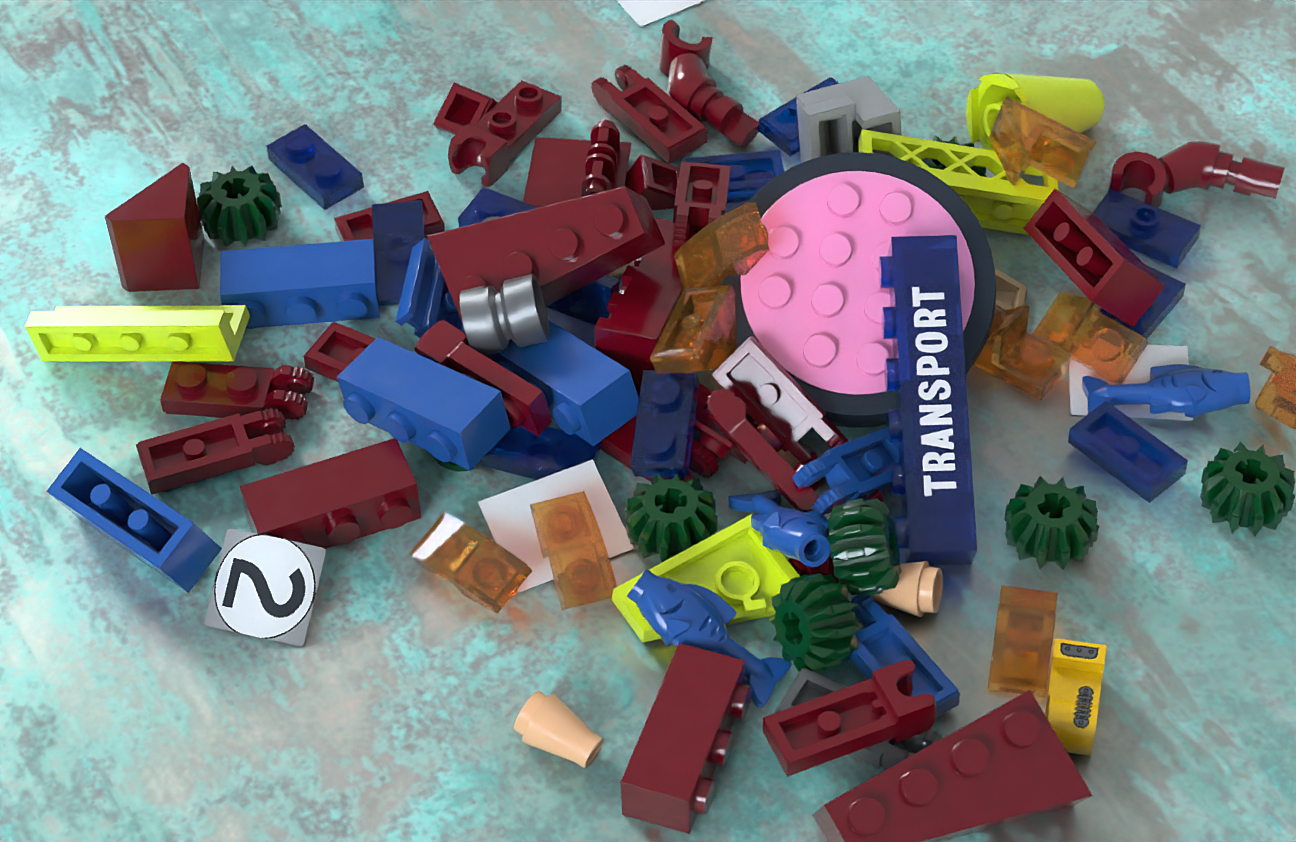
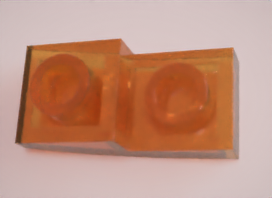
M747 202L719 217L696 233L674 254L687 301L706 300L728 275H747L770 250L768 246V232L765 225L762 224L756 202Z
M585 492L530 504L543 559L549 558L561 610L612 598L613 589L617 587L615 576L599 526Z
M443 512L409 553L420 567L453 583L465 597L497 614L508 600L514 596L517 589L532 572V569L511 552Z

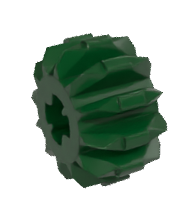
M232 165L228 173L213 172L211 181L200 183L199 197H197L199 215L204 231L207 232L209 239L220 238L225 247L234 241H241L246 247L248 240L253 238L265 241L266 232L278 228L279 215L281 214L280 208L282 207L280 193L277 192L269 173L258 174L253 166H249L244 171H237Z
M1241 442L1233 452L1220 448L1217 455L1214 456V460L1208 461L1207 467L1204 468L1202 473L1201 507L1210 509L1212 523L1229 522L1232 534L1239 527H1246L1254 536L1262 529V526L1276 530L1278 524L1282 521V517H1286L1288 512L1292 510L1295 499L1293 494L1295 486L1294 471L1285 468L1283 455L1267 456L1264 444L1256 451L1248 450Z
M678 471L672 479L664 480L655 473L651 485L637 483L636 489L633 492L634 497L627 499L625 506L627 536L630 539V544L639 545V551H641L643 559L659 554V558L664 562L717 532L718 516L715 515L716 501L713 498L712 492L703 491L699 478L683 482V478Z
M1041 476L1034 483V487L1020 484L1018 491L1015 493V498L1009 500V504L1006 505L1004 520L1006 521L1005 536L1007 545L1017 547L1016 551L1019 560L1031 557L1036 558L1039 569L1047 562H1055L1062 570L1069 563V559L1083 562L1085 555L1088 554L1089 547H1093V543L1098 537L1099 525L1097 524L1098 510L1096 508V501L1086 499L1084 486L1067 488L1063 477L1056 484H1048Z
M864 498L846 501V504L834 506L827 522L829 529L827 539L830 544V558L833 560L834 574L839 578V584H846L848 593L851 595L865 594V596L881 594L883 590L896 588L902 572L900 565L901 553L898 546L899 537L896 535L894 519L890 516L889 508L884 502H880L879 499L864 500Z
M814 574L792 578L790 582L781 584L779 594L771 597L775 614L769 617V621L775 626L776 630L773 641L780 642L784 661H793L794 666L799 672L804 668L811 671L821 669L826 671L837 668L841 663L849 661L851 652L859 649V642L855 632L861 629L862 626L855 619L854 615L857 604L849 602L847 585L837 584L832 574Z

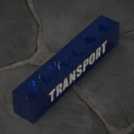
M957 235L891 237L888 256H879L880 289L889 288L890 307H882L883 339H892L893 358H885L884 375L886 391H895L896 410H888L887 429L889 443H898L899 462L891 463L890 466L892 496H901L902 516H894L895 531L899 537L898 546L899 549H904L905 563L927 561L929 566L972 564L977 552Z

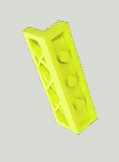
M862 129L858 140L859 152L872 153V149L887 151L894 157L915 164L941 179L969 206L982 228L1029 235L1023 229L1051 192L1054 189L1059 191L1055 160ZM922 159L939 160L947 168L943 170L930 168ZM971 167H986L995 176L992 178L979 176ZM1023 173L1042 176L1043 186L1028 184L1019 175Z
M246 305L56 306L54 311H31L25 328L43 362L234 361L250 314Z

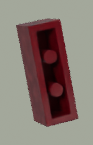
M1057 189L1051 192L1023 228L1091 302L1132 327L1146 310L1152 306L1155 299L1166 287L1096 214Z
M395 438L240 486L247 522L252 533L286 539L324 549L336 545H345L355 539L386 529L398 528L408 522L422 518L417 483L398 440Z
M678 643L620 782L622 815L690 834L698 812L707 814L716 786V780L711 778L717 765L726 766L734 742V732L730 730L735 718L744 720L752 697V686L745 685V660Z

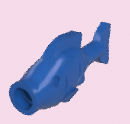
M1173 364L1151 367V380L1146 383L1110 385L1098 378L1090 376L1082 378V388L1088 400V416L1092 418L1109 411L1112 406L1138 404L1150 405V413L1152 414L1171 411L1185 413L1186 417L1195 418L1205 413L1227 409L1238 404H1249L1250 381L1247 372L1234 373L1192 365Z
M777 490L728 496L729 508L743 512H754L756 514L751 516V527L760 532L763 537L764 547L801 561L809 567L819 566L828 559L831 551L827 539L829 536L828 519L823 515L820 517L814 510L801 512L780 507L781 494Z
M646 569L627 595L629 599L637 604L643 617L654 631L661 636L666 646L675 645L677 647L678 643L745 660L747 685L752 686L751 698L759 708H762L767 703L776 683L792 666L791 661H784L783 658L767 657L760 660L730 637L726 625L733 620L737 612L720 596L707 588L696 584H683L669 578L656 576Z

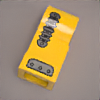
M1055 638L1049 671L1045 716L1068 753L1091 756L1107 645Z

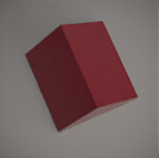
M181 163L105 215L121 285L128 292L200 289L204 234L190 167L185 163Z

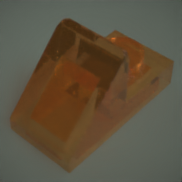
M1006 97L1003 101L989 136L1003 169L1013 186H1016L1030 166L1075 188L1084 173L1096 145V141L1009 97Z
M732 285L686 288L683 290L650 357L657 374H689L697 371L717 369L737 350L735 291Z
M1059 292L1032 334L1034 338L1116 385L1124 382L1148 345L1145 337L1101 313L1097 306L1089 299L1064 292Z
M1021 305L994 313L992 327L986 344L974 366L1042 401L1069 370L1071 355L1027 333L1030 308L1028 305Z
M1269 346L1259 365L1272 371L1257 397L1255 406L1291 428L1296 429V354Z
M1001 585L988 689L1018 694L1031 690L1034 696L1045 697L1058 593Z

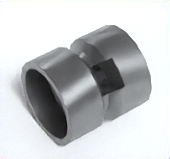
M534 274L504 280L500 293L492 286L486 287L484 285L460 292V309L467 340L471 348L484 356L500 353L501 350L507 348L510 339L521 348L550 340L547 311L539 283Z

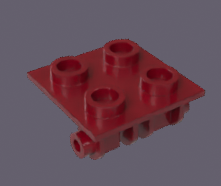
M601 120L592 128L591 140L535 137L522 207L525 209H536L624 187L631 152V142H620V132L616 128L615 123L610 120Z

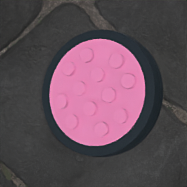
M864 152L837 153L807 160L789 168L773 178L749 200L732 226L722 251L717 277V304L720 321L733 353L749 337L753 336L827 413L824 417L835 426L852 428L874 427L907 419L920 413L919 405H934L940 401L939 394L944 393L945 388L940 387L932 399L924 400L918 392L922 382H928V388L924 389V393H928L931 386L937 380L948 382L952 391L966 376L984 348L992 327L996 304L995 267L989 243L978 219L963 199L941 179L915 164L895 157ZM912 287H919V293H944V299L920 300V306L913 307ZM919 309H927L932 313L934 310L945 309V316H937L935 320H946V326L914 327L915 312ZM921 316L920 321L929 320L928 316ZM925 332H939L947 337L948 344L943 351L928 353L920 351L916 347V338L919 334ZM922 340L921 344L940 345L942 340ZM924 356H933L937 361L938 368H949V374L917 375V361ZM926 363L923 364L922 368H932V365Z

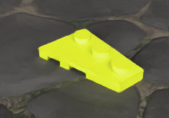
M752 514L649 569L656 576L669 578L683 584H696L716 593L737 612L733 620L727 625L774 615L775 610L772 606L771 597L780 593L781 584L790 582L792 578L800 577L782 553L763 546V537L760 532L751 527ZM642 574L614 588L612 601L640 640L647 642L662 639L643 617L637 604L627 597Z

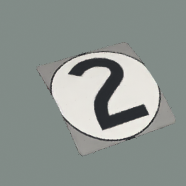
M228 529L204 621L205 626L303 646L326 550L322 547L286 539Z

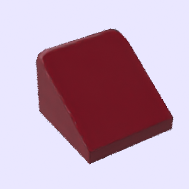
M454 82L433 125L456 135L466 124L473 126L498 102L489 96Z
M640 154L627 172L625 187L646 198L651 211L674 209L680 167Z

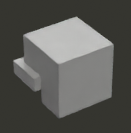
M869 76L796 95L801 163L825 155L859 152L858 140L862 129L902 136L900 110ZM872 149V153L894 157L890 152Z

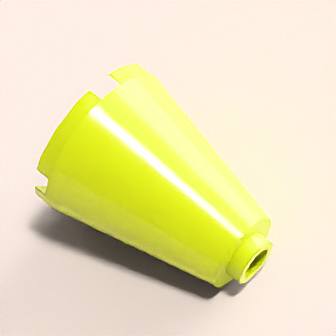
M1012 73L983 75L978 79L982 81L979 87L971 89L967 97L966 120L968 134L972 143L979 141L983 149L1037 158L1097 125L1102 118L1105 107L1104 96L1096 84L1089 79Z

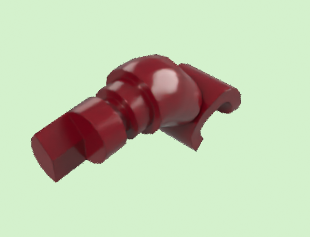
M673 19L668 20L663 25L658 57V67L668 77L667 94L692 116L705 122L708 121L709 126L739 146L744 147L757 136L761 123L744 113L742 104L730 96H724L723 92L716 88V82L708 76L707 69L713 37H702V40L696 44L687 43L679 39L680 26Z
M1191 141L1160 158L1144 152H1131L1119 157L1112 168L1107 197L1118 198L1121 191L1128 188H1138L1146 193L1142 209L1148 217L1158 210L1164 191L1171 194L1192 188L1208 190L1209 185L1224 189L1225 184L1234 186L1233 192L1247 196L1255 193L1276 199L1285 168L1243 157L1242 162L1233 160L1234 154L1220 151L1221 145Z

